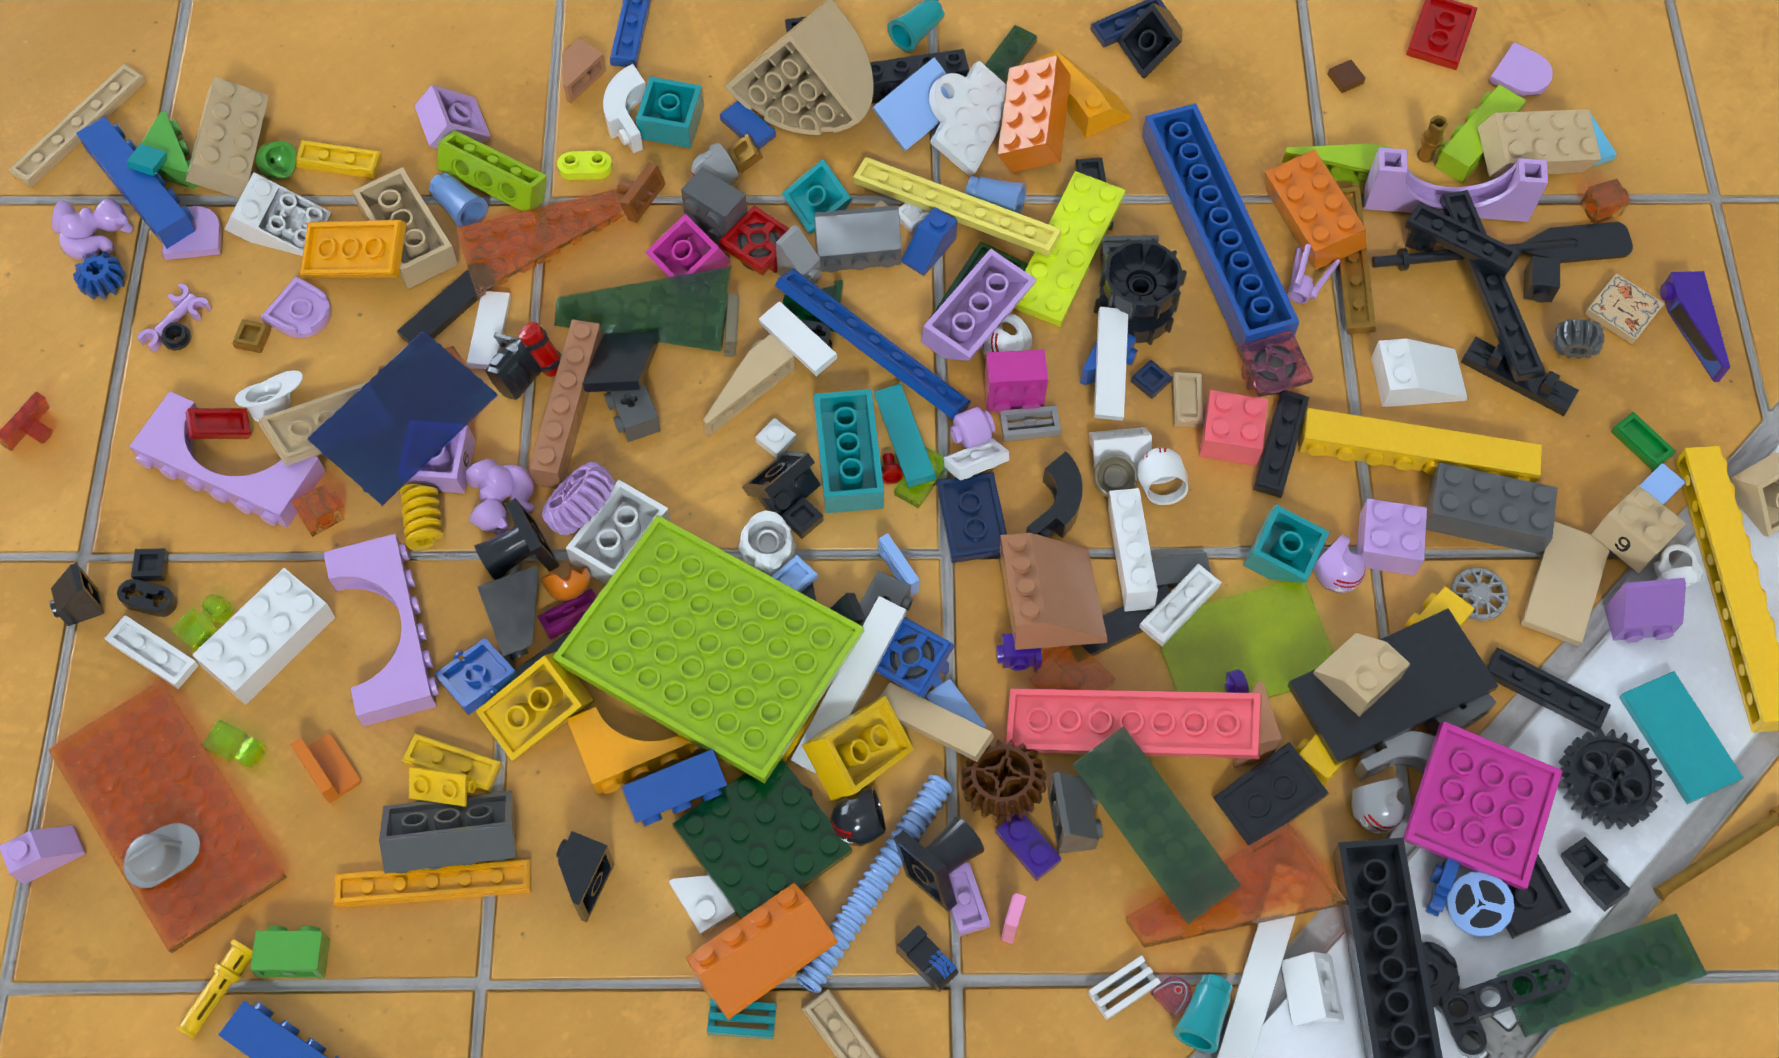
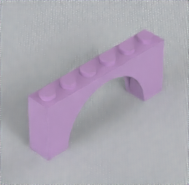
M1379 147L1364 185V209L1413 213L1417 205L1422 203L1430 208L1444 211L1439 201L1442 194L1468 190L1480 218L1528 222L1548 185L1547 160L1518 158L1512 168L1491 181L1466 187H1445L1430 184L1417 178L1407 167L1406 149Z
M169 391L129 446L136 456V462L147 469L152 467L159 469L164 476L171 480L181 479L185 481L188 487L195 491L205 490L221 503L229 501L245 514L250 515L253 512L271 526L279 524L288 528L326 472L319 458L314 456L286 466L280 460L264 471L245 476H226L209 471L195 460L193 439H189L185 412L188 408H197L193 401Z
M396 534L323 552L328 578L335 591L361 589L377 593L393 603L401 616V637L392 659L373 678L360 685L351 687L355 713L362 726L437 707L434 696L439 695L436 678H430L428 668L433 667V661L429 649L424 650L422 641L427 640V634L423 622L418 623L416 615L421 613V607L417 595L412 596L411 588L416 585L412 570L406 569L405 561H409L410 558L405 543L400 544Z

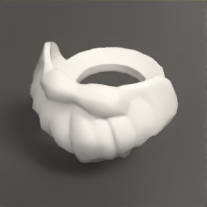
M1680 544L1670 545L1665 548L1661 554L1660 561L1653 563L1654 571L1660 579L1685 578L1686 588L1693 583H1698L1705 571V567L1698 562L1697 556L1692 549ZM1677 550L1685 552L1691 559V566L1672 568L1669 562V554Z

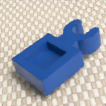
M1448 858L1441 865L1438 863L1435 865L1430 876V881L1434 883L1431 891L1432 895L1425 912L1436 917L1439 916L1440 912H1443L1460 862Z

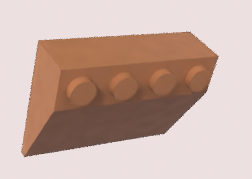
M1033 533L1000 535V565L1015 650L1107 643V634L1088 548Z

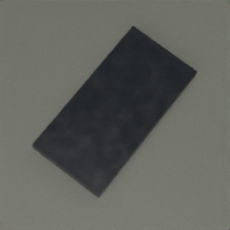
M1449 608L1380 639L1391 645L1410 665L1401 679L1360 717L1313 674L1316 669L1289 681L1288 688L1335 765L1487 695L1498 688L1499 685Z

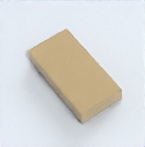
M1173 372L1174 427L1202 428L1204 424L1202 373Z

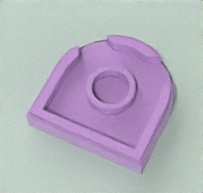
M1514 42L1491 75L1489 83L1495 86L1500 84L1520 97L1534 94L1540 95L1548 88L1552 80L1553 71L1551 65L1543 56Z
M201 206L187 207L194 217L191 223L195 232L168 249L163 245L162 255L165 260L221 254L222 245L221 223L216 214L208 208Z
M295 276L262 314L261 319L264 323L290 337L305 338L317 334L328 324L331 317V305L323 291Z

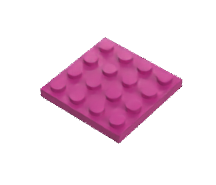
M1443 721L1439 724L1403 836L1404 841L1443 858L1457 861L1460 865L1477 872L1499 878L1504 883L1515 888L1525 890L1529 885L1563 770Z

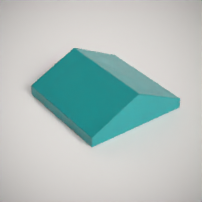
M824 159L781 193L810 234L815 232L814 213L846 210L853 200Z

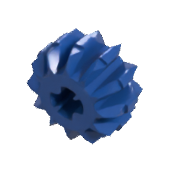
M93 251L92 257L86 258L82 256L83 263L75 264L76 272L73 276L78 285L77 287L81 293L88 295L93 300L98 296L106 300L107 294L112 293L116 295V288L124 287L125 271L121 267L119 260L115 256L111 257L107 252H103L99 256Z

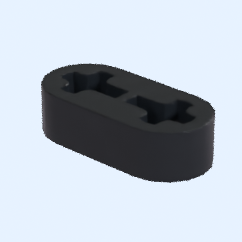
M129 579L121 583L117 590L118 599L130 610L165 617L173 613L177 607V598L165 586L137 579ZM137 590V591L139 592V594L142 596V597H139V596L133 595V596L129 599V597H128L127 595H128L129 593H134V592ZM165 597L167 599V602L160 603L159 606H157V604L152 599L162 600Z

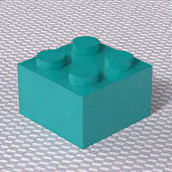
M650 76L636 116V124L641 133V139L691 148L704 108L702 86Z

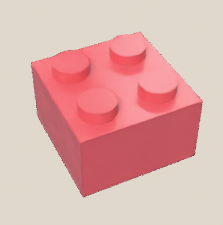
M1210 390L1204 412L1199 457L1257 466L1263 450L1268 399Z

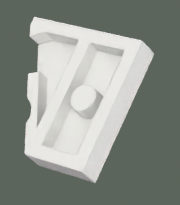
M708 875L677 878L669 881L671 888L701 936L736 915Z

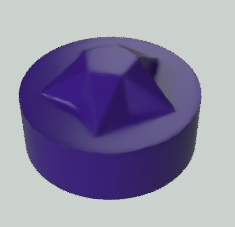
M1236 669L1226 673L1225 690L1227 693H1249L1247 679L1241 670Z

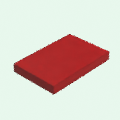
M1425 0L1406 55L1457 70L1478 8L1454 0Z

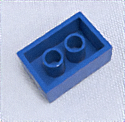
M711 749L624 785L621 789L634 822L642 821L645 827L662 820L661 813L666 810L672 809L673 814L693 807L690 800L701 796L704 802L723 794L721 788L726 786L727 783L715 753Z

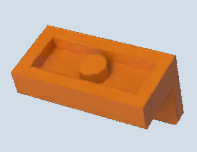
M330 733L307 746L302 738L290 744L329 803L361 783L360 777Z

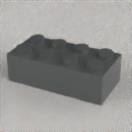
M1439 462L1430 479L1426 530L1542 555L1553 538L1558 488Z

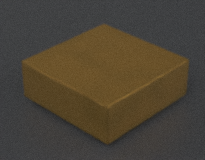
M749 134L727 149L736 169L741 173L763 158L753 137Z
M242 319L232 344L234 348L262 353L271 328L268 324Z

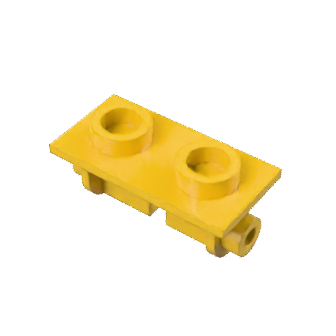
M409 767V799L465 807L467 806V796L476 791V782L472 781L465 774Z

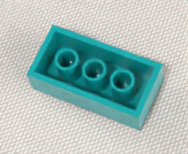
M872 389L814 394V414L825 514L884 508V487Z

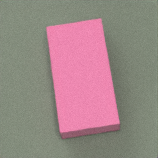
M1018 893L1013 894L1003 926L1002 941L1013 944L1027 896Z

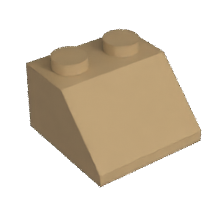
M1775 452L1731 477V482L1735 487L1737 505L1760 532L1767 537L1779 531V453Z
M1355 633L1323 662L1313 674L1360 717L1401 679L1410 663L1387 642Z

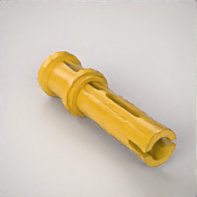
M235 939L230 942L232 947L223 960L214 965L213 972L215 974L181 1023L176 1027L179 1031L193 1039L196 1038L197 1033L215 1010L231 984L235 985L237 982H240V974L252 958L253 950Z

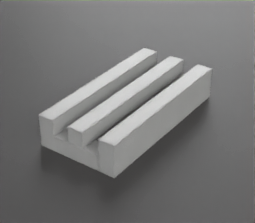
M1057 405L1033 409L1004 410L999 413L1003 442L1054 437L1061 434ZM1051 416H1052V419H1044V420L1030 419V418H1040V417H1051ZM1028 419L1023 422L1007 423L1010 420Z

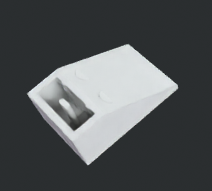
M253 172L229 218L225 230L250 243L303 256L308 222H327L331 212Z

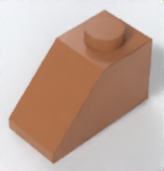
M580 38L572 45H569L561 54L563 86L566 100L570 104L606 71L603 53Z

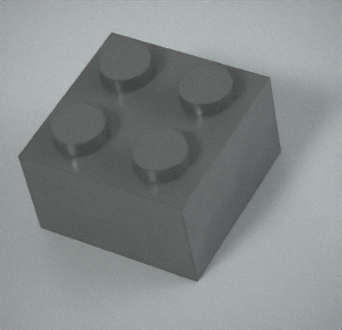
M701 168L681 189L684 215L687 214L716 244H719V240L747 213L746 194L704 168Z

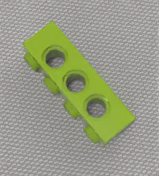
M456 130L438 142V170L448 173L452 177L527 214H530L544 202L547 175Z

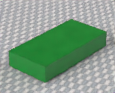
M1632 412L1611 430V433L1653 472L1676 453V450L1635 412Z

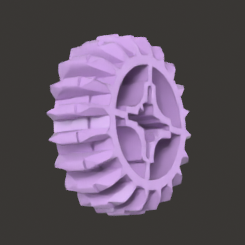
M597 462L581 465L579 469L566 476L565 480L552 492L551 497L547 499L542 512L543 520L548 524L547 526L560 535L566 536L576 532L578 528H583L585 523L591 521V518L598 514L601 507L605 506L606 500L610 498V493L614 489L615 480L609 471Z

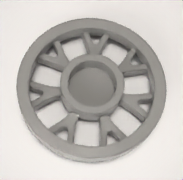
M1471 568L1464 570L1457 575L1451 586V591L1463 600L1468 599L1472 604L1471 606L1475 608L1474 613L1472 612L1469 617L1472 620H1492L1504 611L1508 603L1509 595L1505 583L1497 574L1487 569ZM1472 575L1476 582L1471 584L1465 577ZM1482 575L1491 579L1489 584L1481 582ZM1457 585L1468 588L1467 593L1456 592ZM1499 586L1502 593H1492L1491 588ZM1491 598L1501 603L1499 609L1490 603ZM1485 606L1487 614H1478V607Z

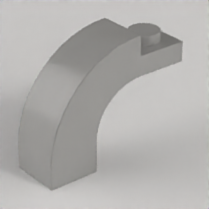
M1408 731L1361 755L1359 757L1360 762L1354 772L1360 781L1392 766H1408L1424 774L1435 736L1417 731Z

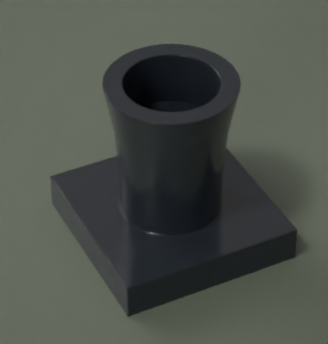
M516 498L505 505L517 526L490 540L474 545L480 560L494 580L500 579L510 569L531 555H534L549 572L560 566L536 521Z
M954 817L948 826L925 848L904 830L894 837L906 876L949 912L957 905L949 875L969 860L984 852V846L976 832L963 819Z

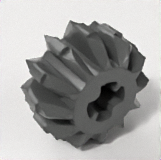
M1580 318L1576 320L1566 319V322L1558 323L1553 336L1554 349L1558 351L1559 355H1566L1567 358H1591L1592 355L1599 354L1604 343L1603 328L1600 327L1599 322H1591L1589 318L1585 320Z

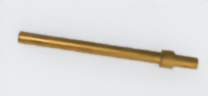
M1779 805L1769 811V815L1654 887L1655 894L1660 899L1666 897L1775 826H1779Z

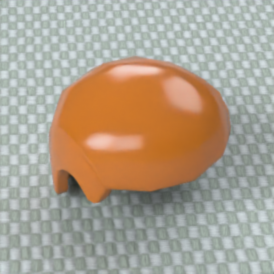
M587 566L578 570L569 568L568 576L565 578L560 577L556 572H552L543 576L541 581L552 598L559 601H568L584 593L591 582V573Z

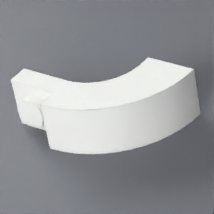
M631 64L616 74L608 84L604 94L603 108L607 129L611 138L619 136L624 146L628 144L634 154L643 150L641 133L629 114L642 101L646 86L635 66Z

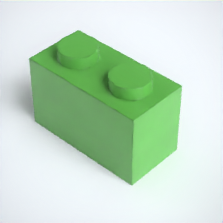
M269 926L267 931L256 930L250 970L259 978H325L330 939L323 931H320V928L314 926H302L300 931H288V928L282 926Z

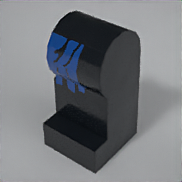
M919 925L897 944L896 953L938 992L959 974L955 965L940 952L941 950L927 937V933Z

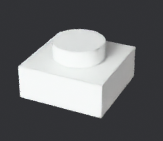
M774 418L755 437V441L768 453L777 458L796 441V434Z

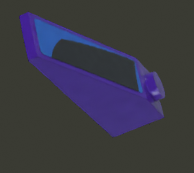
M1704 271L1671 272L1661 285V299L1665 301L1667 312L1713 382H1719L1730 369V364Z

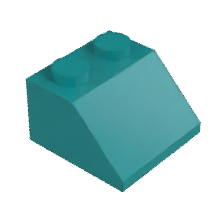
M1276 504L1265 517L1243 566L1268 579L1306 583L1329 535V531Z

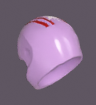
M1344 534L1316 561L1313 572L1325 589L1336 593H1347L1357 588L1364 579L1366 572L1365 561L1362 555H1355L1350 552L1348 548L1350 538Z

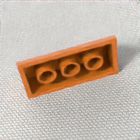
M793 883L715 938L699 947L685 959L700 985L727 1020H729L838 942L810 899Z

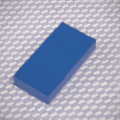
M739 101L719 114L720 121L741 139L747 134L752 136L758 149L776 137L773 128L752 110L744 107Z

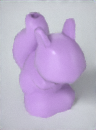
M113 198L102 200L94 212L89 208H82L80 212H76L74 207L64 200L58 201L53 211L52 229L55 233L60 234V247L66 255L77 260H83L82 256L86 258L92 257L93 251L97 254L101 251L108 254L113 252L114 245L110 239L99 235L93 236L98 229L109 232L118 230L127 233L133 232V227L128 223L125 210Z
M485 459L473 464L466 470L465 480L470 487L480 489L479 499L481 502L469 516V522L481 530L494 532L497 536L508 531L507 512L502 501L511 496V500L516 498L529 514L533 512L534 504L528 503V500L533 494L534 482L529 472L518 465L501 466L493 459Z

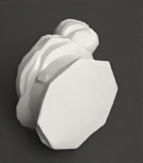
M766 510L751 517L741 532V541L738 549L745 563L763 573L773 575L792 559L797 544L791 533V527L786 524L782 516L776 512Z

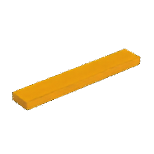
M529 858L478 862L472 865L459 864L443 866L434 870L428 868L410 870L402 874L395 872L385 874L384 870L335 874L334 906L336 908L531 893V860Z

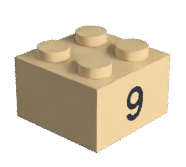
M1638 485L1607 514L1591 535L1639 574L1675 538L1686 523Z

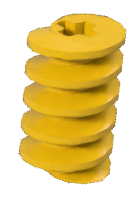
M422 484L403 486L400 489L403 506L405 545L407 548L416 551L431 548L436 541L443 537L442 531L439 530L442 527V522L438 519L441 516V512L437 509L440 502L436 498L439 495V491L437 488Z

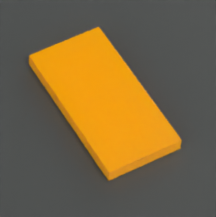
M402 220L308 222L300 276L304 278L399 277L407 223Z

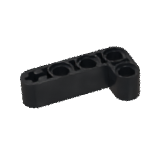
M1556 959L1548 960L1449 994L1443 1002V1013L1460 1054L1467 1058H1478L1486 1051L1487 1038L1480 1020L1564 992L1571 980V972L1567 964ZM1551 969H1554L1556 974H1563L1560 984L1556 985L1554 980H1548L1542 983L1543 991H1539L1538 981L1534 974H1538L1539 980L1547 978ZM1517 980H1526L1531 984L1532 992L1527 996H1520L1515 993L1512 985ZM1488 990L1495 991L1500 997L1499 1004L1494 1007L1484 1005L1480 999L1482 993ZM1454 1001H1461L1468 1007V1013L1461 1018L1454 1017L1448 1011L1450 1004ZM1467 1033L1478 1035L1482 1042L1481 1046L1476 1050L1466 1049L1461 1043L1463 1036Z

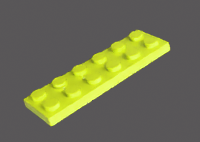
M1077 171L1074 172L1049 222V225L1062 230V236L1050 257L1034 252L1025 272L1037 279L1036 283L1014 309L1056 326H1062L1100 248L1102 238L1106 235L1125 196L1124 189Z

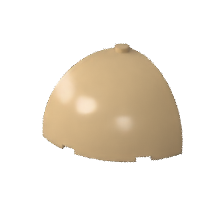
M827 0L728 82L725 87L744 107L750 110L753 108L765 116L763 120L791 132L820 135L822 132L833 131V133L843 131L859 123L864 118L872 102L873 74L868 55L855 29L834 1Z

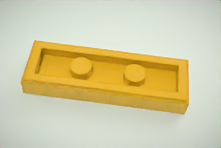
M301 140L296 154L295 166L296 168L375 179L382 155L380 151Z
M414 733L401 760L404 765L410 767L465 774L472 781L476 782V789L491 793L503 766L500 761Z

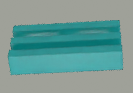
M710 999L707 1035L774 1040L776 1003L753 1002L742 1010L768 1012L769 1016L736 1014L727 1020L723 1013H717L719 1008ZM716 1021L768 1024V1030L715 1026Z

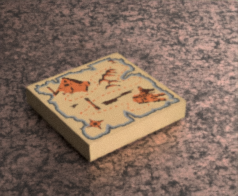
M1616 273L1589 306L1585 315L1633 345L1665 303Z

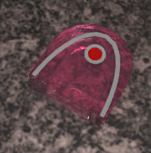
M1174 976L1160 983L1151 992V995L1175 1018L1190 1002L1192 991L1187 981Z

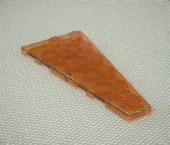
M617 189L456 228L457 237L477 299L486 295L485 291L491 287L504 285L508 282V278L516 273H525L561 253L560 249L570 243L573 245L582 241L584 235L591 231L598 232L625 217Z
M1287 823L1126 916V922L1143 948L1341 906L1345 905L1346 899L1291 825Z

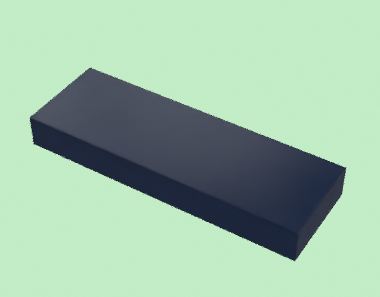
M1145 0L1092 23L1090 30L1104 48L1116 43V40L1152 3L1166 9L1167 7L1161 0Z

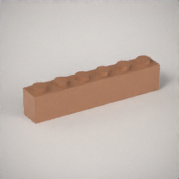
M573 319L571 321L529 466L530 475L536 486L556 489L566 478L590 393L585 392L582 383L603 338L601 326L598 323Z

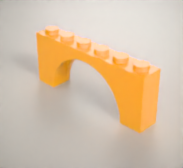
M596 707L567 719L597 795L600 793H612L626 782L644 778L650 775V772L657 769L673 766L679 763L681 759L690 755L697 756L707 752L704 748L681 735L661 741H641L628 738L612 729L603 720Z

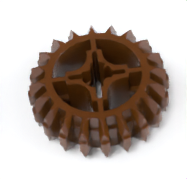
M999 739L996 742V746L991 747L988 745L978 762L967 757L966 767L961 772L963 778L961 788L964 791L965 800L971 802V808L974 812L981 809V816L984 819L988 815L993 814L995 822L1000 819V816H1005V819L1010 822L1012 815L1015 814L1022 820L1024 817L1023 810L1033 813L1034 803L1040 804L1042 794L1046 791V772L1043 769V762L1041 759H1036L1034 750L1026 752L1024 743L1017 748L1014 747L1012 739L1007 745H1002ZM1012 766L1020 768L1026 775H1022L1021 771L1013 769ZM980 786H985V789L993 791L995 796L988 794Z

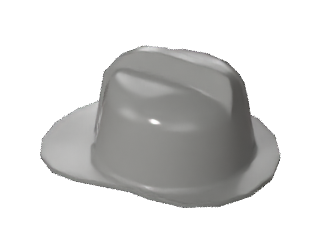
M171 823L150 834L137 837L130 844L124 858L123 869L126 878L131 884L140 888H152L186 869L195 861L199 854L201 843L198 834L190 826L182 823Z

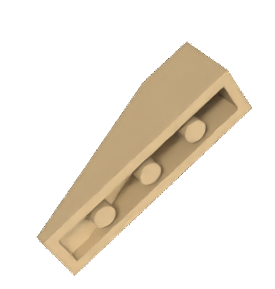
M772 334L764 340L760 339L753 344L751 350H749L703 419L704 432L708 438L795 370L794 355Z

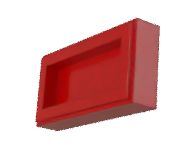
M188 408L185 412L189 439H249L251 436L247 408Z

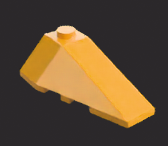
M1054 50L1033 59L1034 62L1058 56L1071 74L1067 112L1085 138L1131 119V113L1118 95L1059 51Z

